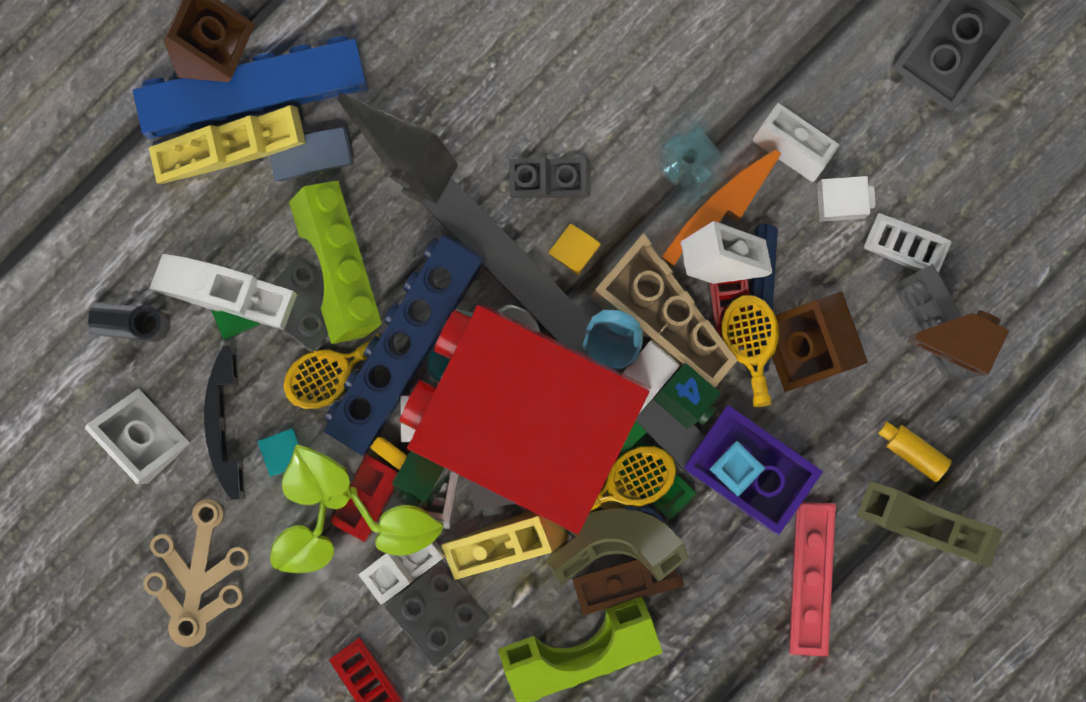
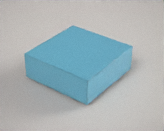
M736 441L709 470L736 496H739L759 476L765 467Z

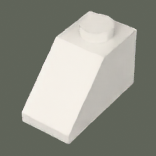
M713 221L681 241L684 266L688 276L716 284L765 277L772 273L766 240Z

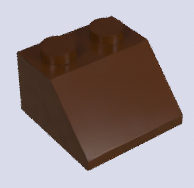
M843 292L816 299L776 315L779 324V341L772 359L784 392L868 363Z

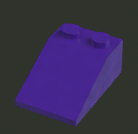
M729 405L725 407L683 467L743 513L776 535H780L823 473L818 467ZM736 441L765 467L759 476L739 496H736L709 470Z

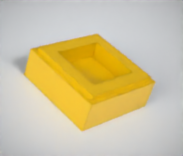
M377 437L370 446L372 450L398 470H400L408 456L385 437Z

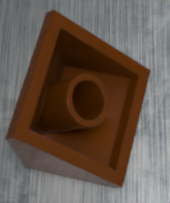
M181 0L163 39L178 78L229 82L235 73L255 23L220 0Z

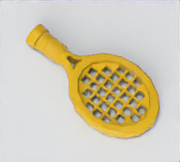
M743 295L733 300L725 310L722 320V338L738 362L745 365L751 372L754 407H764L772 404L771 396L768 393L766 377L764 376V366L776 351L779 341V324L774 311L764 300L753 295ZM752 305L753 310L748 311V306ZM745 307L746 311L741 312L740 308ZM761 311L762 315L757 316L756 312ZM749 313H754V317L749 318ZM745 314H746L747 319H743V320H742V316H741V315H745ZM739 316V321H735L734 317ZM765 317H768L770 321L765 322ZM762 318L763 323L758 324L757 319ZM755 320V325H751L750 321ZM743 322H748V326L743 327ZM740 323L741 328L736 329L735 324ZM771 324V329H767L766 325ZM759 326H764V330L759 331ZM756 327L757 332L752 333L751 328ZM749 329V334H744V330ZM736 331H741L742 335L737 336ZM734 332L735 337H730V333ZM765 333V338H760V334ZM753 335H757L758 339L753 340ZM750 336L751 341L746 342L745 337ZM739 338H743L742 343H738ZM735 339L736 344L732 345L731 340ZM766 340L767 345L762 346L761 341ZM759 342V347H754V343ZM746 344H751L752 348L747 349ZM744 345V350H739V346ZM760 349V354L756 355L755 350ZM752 351L753 356H748V352Z
M372 339L360 345L351 353L319 349L317 352L303 354L292 363L285 374L283 388L286 398L294 406L303 409H320L333 404L345 393L346 388L344 384L352 373L354 366L359 361L368 359L363 354ZM317 357L318 361L313 362L312 358ZM354 357L355 359H353L351 363H349V361L346 359ZM325 358L329 362L326 365L322 363V360ZM310 360L312 364L307 366L305 362ZM337 361L339 366L334 368L332 363ZM320 362L322 367L317 369L315 364ZM303 364L305 368L300 370L299 367ZM328 365L332 368L329 372L325 368ZM313 366L315 371L311 373L308 368ZM341 368L343 372L338 374L336 369ZM324 369L326 373L321 376L319 371ZM307 370L309 375L304 377L302 372ZM334 371L336 376L331 378L329 374ZM317 372L319 377L314 379L312 375ZM300 374L302 379L297 380L296 376ZM327 375L330 380L325 382L323 377ZM311 377L313 381L308 383L306 378ZM338 378L340 383L335 385L333 380ZM319 379H321L323 382V384H321L320 386H318L316 382ZM304 380L306 385L301 387L299 382ZM331 382L333 387L328 388L326 384ZM314 383L316 388L312 390L310 385ZM298 384L300 389L295 391L293 386ZM325 386L327 390L322 393L320 388ZM308 387L310 391L305 394L303 389ZM335 388L337 392L332 395L330 390ZM318 389L320 394L315 396L314 391ZM302 391L303 396L298 397L297 392ZM327 392H329L330 397L328 399H326L324 396V394ZM310 393H312L314 397L311 400H309L307 397V395H309ZM322 396L324 400L319 402L317 398Z
M640 446L628 450L616 459L591 511L607 501L635 507H642L656 502L668 492L674 483L676 474L674 459L667 451L656 446ZM642 454L643 457L637 459L636 455ZM651 455L653 461L648 463L646 458ZM634 456L636 461L631 463L629 458ZM644 459L646 464L641 466L639 461ZM662 459L663 464L658 466L656 461ZM628 460L629 464L624 467L623 462ZM655 462L657 467L651 469L650 464ZM638 463L639 468L634 469L632 465ZM665 465L667 471L662 473L660 468ZM631 466L633 471L627 473L626 468ZM648 466L650 471L645 473L643 468ZM641 469L643 474L638 477L636 471ZM658 469L660 474L655 476L653 471ZM624 470L626 475L621 477L619 472ZM634 473L636 478L631 480L629 475ZM652 473L653 478L648 479L646 475ZM645 476L647 481L641 483L639 478ZM662 476L664 481L659 483L657 478ZM628 477L629 482L624 483L623 478ZM655 479L657 484L652 487L650 481ZM621 480L623 485L618 487L615 482ZM638 480L640 485L635 487L633 482ZM631 483L633 488L628 490L626 485ZM646 483H648L650 486V488L647 490H645L643 486ZM659 486L660 490L655 493L654 488ZM622 487L626 490L623 494L619 490ZM642 487L643 492L638 493L636 489ZM635 490L637 495L631 497L629 492ZM652 490L654 495L649 497L647 492ZM607 491H609V494H610L611 496H606V497H603V496H602V495H604ZM645 493L647 498L641 499L640 495Z

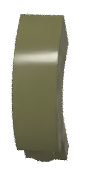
M872 481L869 482L857 517L887 530L987 567L991 565L1003 530L944 510L904 492Z
M619 508L590 513L579 535L568 530L572 540L569 543H563L554 550L550 558L546 560V563L554 578L562 586L590 563L609 554H625L636 558L658 581H661L689 557L682 540L662 521L644 512Z

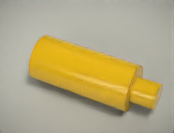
M886 421L878 431L879 435L888 440L886 444L888 449L934 482L939 481L951 465V459L904 425L896 428Z

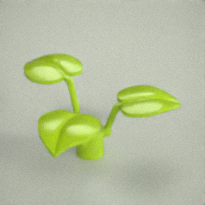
M297 444L283 474L282 490L288 499L298 504L313 505L319 502L317 525L313 532L302 525H295L281 532L271 547L270 563L274 569L289 573H309L325 567L334 555V545L331 539L321 536L327 507L331 509L342 508L349 499L353 500L370 529L378 533L375 538L376 547L390 555H410L426 548L440 535L444 524L443 521L437 520L424 509L410 505L396 506L387 510L381 516L380 524H377L360 500L357 488L350 487L347 469L330 457Z

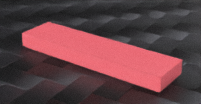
M802 502L796 510L789 654L825 657L829 655L836 504Z

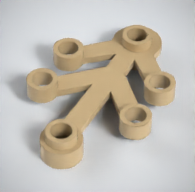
M215 499L201 500L193 508V521L198 527L190 568L176 550V543L172 536L168 534L157 535L150 544L152 553L164 559L186 591L184 605L182 606L168 588L169 580L164 573H150L145 577L143 583L145 591L150 595H156L171 617L168 624L171 639L183 647H191L200 643L207 633V623L226 609L237 607L244 599L241 587L230 584L221 589L219 598L199 610L202 593L233 571L247 567L251 559L250 553L246 548L234 547L227 552L224 560L206 572L213 529L221 525L225 518L223 505ZM205 507L211 508L214 512L213 519L209 522L204 521L201 517V511ZM161 538L169 542V549L166 553H162L157 549V542ZM235 551H240L244 554L245 561L240 566L232 562V555ZM154 576L162 580L163 585L159 591L153 590L150 586V581ZM228 589H233L237 592L238 599L235 603H229L225 599V593ZM183 621H190L193 624L192 634L186 635L181 631Z

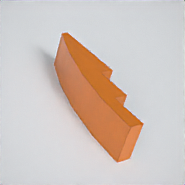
M773 150L742 170L712 195L684 225L661 257V260H664L669 268L672 269L683 253L682 240L713 221L720 223L724 215L738 222L782 153Z

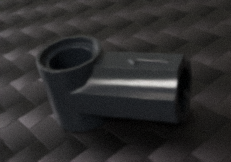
M93 302L89 310L88 325L90 335L159 342L167 336L170 330L168 316L163 311L147 305L131 306ZM153 314L156 319V326L152 332L145 334L142 330V321L146 316Z

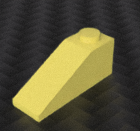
M527 511L447 541L441 546L454 580L552 553L567 541L569 536L566 528L532 511Z

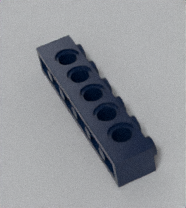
M442 235L440 240L434 238L428 245L423 255L427 259L420 273L415 270L410 275L403 288L407 295L400 305L394 303L383 321L388 326L380 338L375 335L368 344L363 354L368 359L362 369L355 368L345 382L344 387L348 389L345 397L341 402L336 400L325 415L324 419L329 423L323 432L361 456L371 450L370 446L379 437L401 401V396H404L428 357L448 318L458 308L487 260L449 235ZM439 267L446 268L451 275V282L445 289L437 287L433 281V274ZM418 300H424L430 305L431 315L426 321L418 320L413 313L414 304ZM399 332L406 334L411 341L410 350L406 354L398 352L394 347V337ZM378 365L387 367L391 373V380L387 386L380 385L374 378V371ZM358 398H364L370 403L371 413L369 417L364 418L356 413L355 401Z

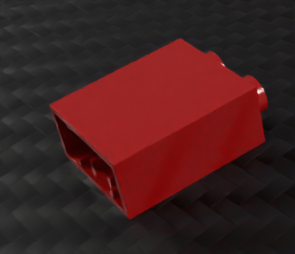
M477 305L472 317L454 310L448 318L434 348V352L450 359L437 388L420 380L412 391L401 414L399 422L415 430L407 449L579 535L650 393L651 387L486 305Z

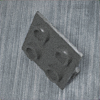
M298 255L272 284L292 290L297 294L283 331L313 353L321 349L326 342L325 338L328 336L321 311L324 297L323 273L301 255Z
M439 561L385 607L433 667L489 620L461 584L454 580L452 573L442 561Z

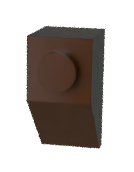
M979 310L977 315L970 313L913 333L907 342L976 375L983 376L990 373L1009 330L999 325L1001 320L998 317Z

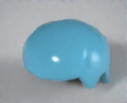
M603 310L590 320L586 328L583 349L589 357L613 369L621 370L635 363L642 347L643 329L633 316L621 310Z

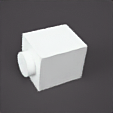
M867 176L821 179L816 184L819 222L864 219L870 215V209L875 208V190L873 186H868Z

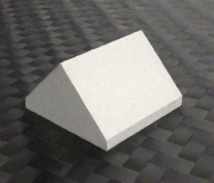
M139 388L85 426L90 435L136 484H148L190 444Z

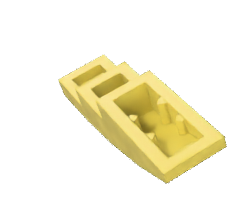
M289 105L259 117L249 115L219 127L209 125L151 146L149 151L156 183L163 184L249 162L305 144L306 142L298 107Z

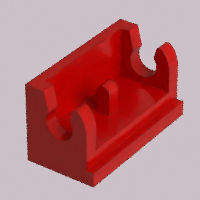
M366 454L350 487L357 488L360 500L373 520L378 523L394 493L392 482L399 471ZM349 499L344 507L337 509L330 521L334 526L363 542H367L373 532L352 499Z

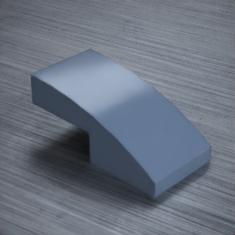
M346 127L305 134V144L269 155L274 180L278 182H284L311 173L322 174L354 164Z

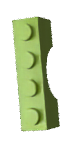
M339 181L303 186L289 201V205L299 237L305 238L311 243L321 265L324 280V297L321 311L331 344L367 337L382 322Z
M642 596L606 609L605 619L599 631L591 639L578 646L555 648L542 643L535 636L498 649L505 675L516 702L537 701L542 697L575 687L580 683L610 674L615 670L634 663L646 661L653 656L663 653Z

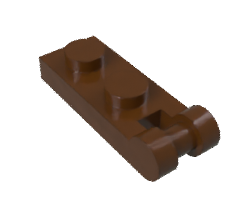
M637 559L572 578L582 615L611 608L641 596L645 598L685 586L682 574H678L676 569L661 581L653 582L650 571Z

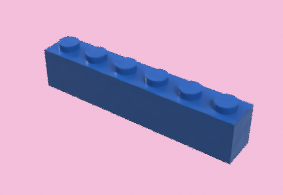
M338 36L328 39L326 45L316 48L305 44L289 49V54L276 57L274 53L259 54L252 58L253 62L238 65L229 82L187 78L166 82L163 78L146 80L142 82V87L132 89L142 134L151 140L209 125L238 120L249 115L256 116L273 112L289 105L300 106L368 90L359 46L356 39L348 40L347 36Z

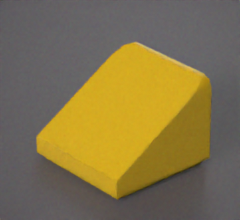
M570 223L548 254L578 276L599 249L601 243Z

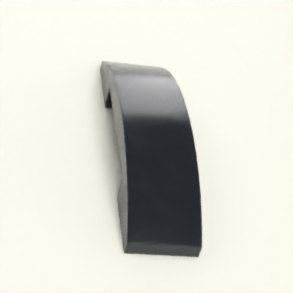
M223 346L211 370L205 395V437L212 466L222 487L231 500L245 499L243 461H228L224 386H239L237 348Z

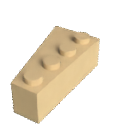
M643 233L599 284L590 299L603 310H621L633 316L643 329L642 343L647 345L653 340L681 364L679 368L684 363H687L713 387H716L738 360L711 323L705 320L694 305V300L687 291L682 289L671 274L672 271L664 260L660 259L652 248V243Z

